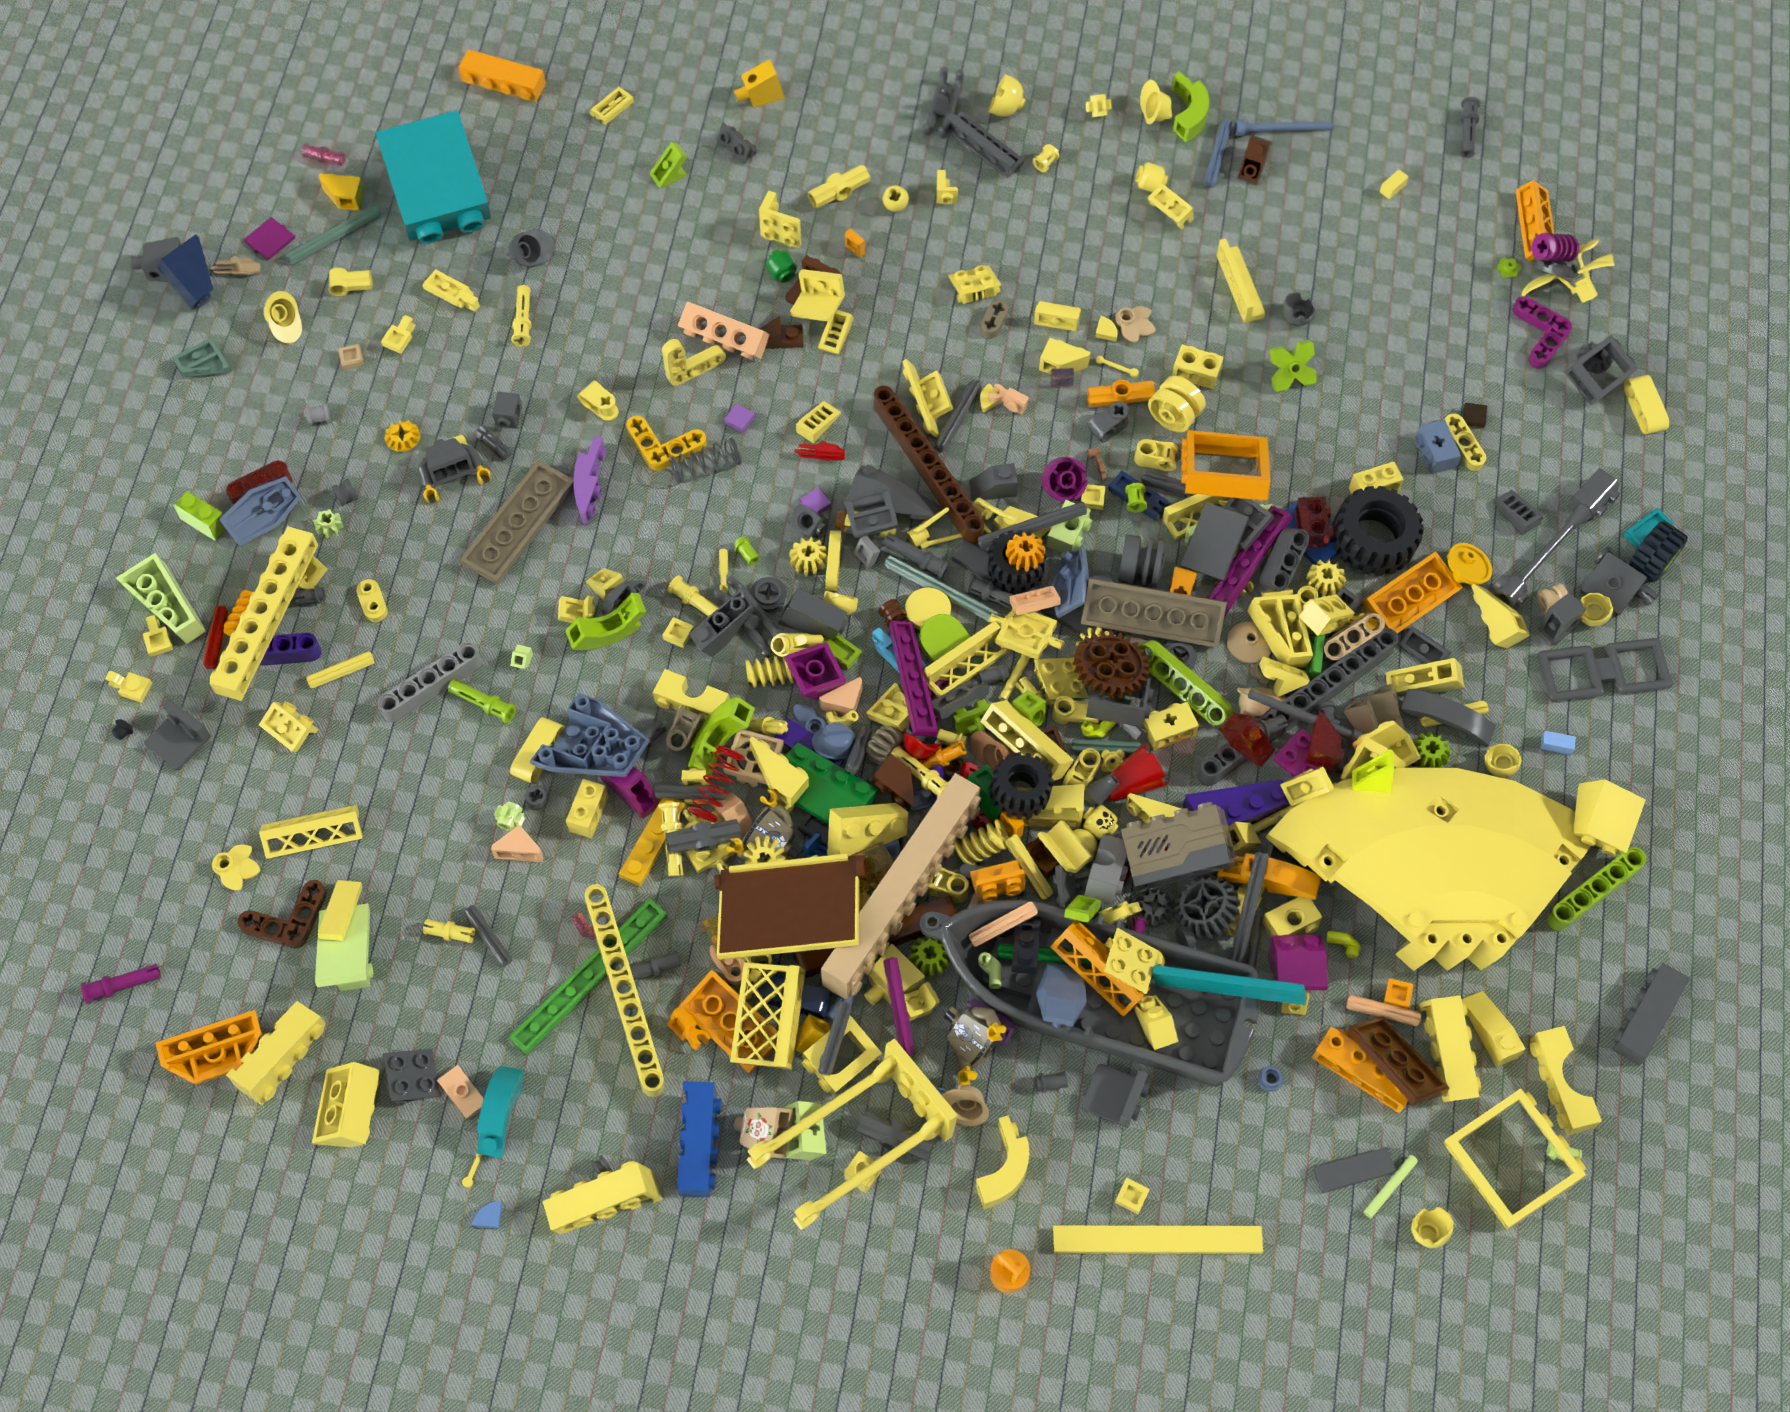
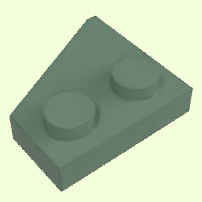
M212 338L172 357L183 377L232 372Z

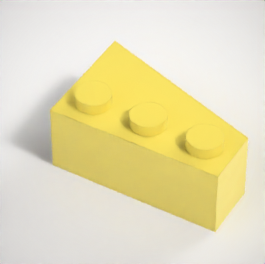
M1298 594L1253 598L1247 612L1278 662L1297 669H1306L1313 657L1306 624L1299 617L1302 613Z
M1084 784L1053 786L1049 802L1039 815L1033 814L1030 819L1022 816L1024 826L1053 828L1062 820L1066 822L1070 829L1081 828L1084 811ZM1021 787V788H1016V789H1017V790H1020V791H1029V790H1032L1033 788H1022V787Z

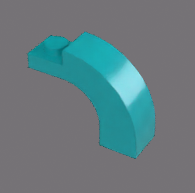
M499 1066L495 1070L487 1087L477 1128L479 1133L477 1154L498 1158L504 1156L510 1115L515 1101L522 1093L523 1069Z

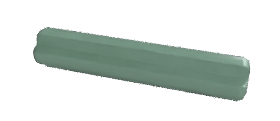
M1072 740L1071 749L1072 752L1081 753L1084 749L1092 748L1097 750L1099 754L1106 749L1109 751L1121 749L1125 755H1131L1142 744L1140 742Z

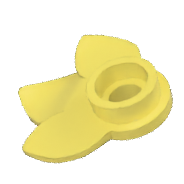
M236 845L228 853H219L214 857L212 869L217 875L221 876V882L226 888L239 891L242 889L243 880L254 878L260 873L261 870L258 864L249 858L252 852L251 846ZM229 863L227 867L221 868L222 864Z

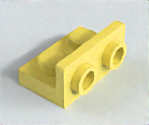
M284 701V703L273 702L259 723V726L292 752H297L308 734L317 733L319 729L313 725L314 721L311 718L296 712L297 708L287 701Z

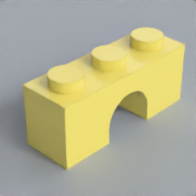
M666 669L653 691L654 701L659 707L678 711L681 705H685L688 710L698 715L700 713L704 714L702 723L720 704L729 699L728 693L708 685L704 693L699 697H688L685 695L688 689L686 677Z

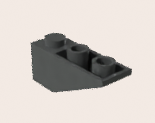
M740 589L692 630L689 635L702 652L713 657L731 641L755 606L744 591Z

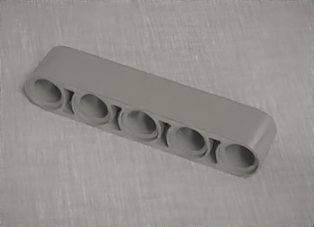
M471 642L459 645L383 694L378 700V707L383 718L389 722L398 721L446 690L453 679L456 678L460 681L477 670L482 664L477 646ZM468 655H474L473 657L466 659ZM454 667L453 670L446 671L448 668ZM430 680H435L431 684H426ZM409 693H415L413 696L406 697ZM394 705L392 709L386 710L389 706Z

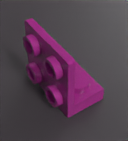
M1301 728L1273 757V761L1293 777L1309 769L1315 770L1322 766L1327 775H1329L1333 771L1339 756Z

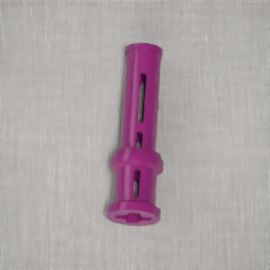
M156 963L112 978L110 976H103L101 980L88 984L83 982L81 983L83 998L88 1005L95 999L105 996L108 998L113 997L117 991L161 979L160 969Z

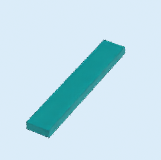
M1154 965L1152 972L1155 984L1158 986L1306 1005L1307 1000L1305 985L1159 965Z

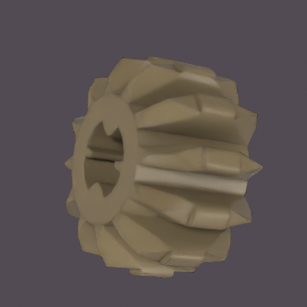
M889 725L882 726L868 742V747L866 748L867 757L873 763L881 766L895 747L903 745V735L894 727L892 728Z

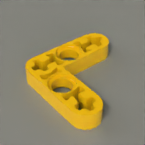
M632 416L627 421V430L647 465L654 471H660L671 466L670 456H674L676 462H679V454L671 452L673 447H682L683 451L681 454L688 458L690 457L691 450L698 453L701 452L703 446H707L706 435L699 429L691 430L661 445L643 417ZM636 424H637L638 427H641V432H642V433H641L640 435H639V431L637 430V428H636V427H633V426L636 425ZM696 438L697 440H700V442L697 443L696 441H693V439ZM646 439L653 441V444L649 447L641 445L642 441ZM657 457L658 459H661V461L657 462L653 458Z

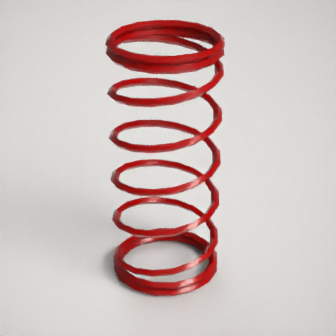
M717 745V751L713 753L716 758L728 766L717 763H710L708 765L711 770L723 778L712 775L703 776L707 783L718 790L698 787V791L713 802L693 799V803L701 810L693 807L688 809L690 813L713 823H716L718 817L698 805L695 801L723 807V805L700 789L723 795L729 794L705 777L732 784L734 781L719 773L710 765L738 772V768L721 759L716 753L724 754L739 761H744L745 759L740 753L721 745Z

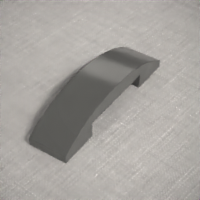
M1408 689L1400 711L1419 719L1426 716L1467 734L1466 739L1485 747L1489 746L1495 729V725L1491 721L1465 705L1424 691Z

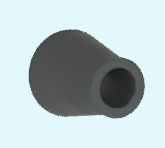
M1110 773L1108 776L1086 786L1084 797L1093 807L1102 805L1119 785V781Z

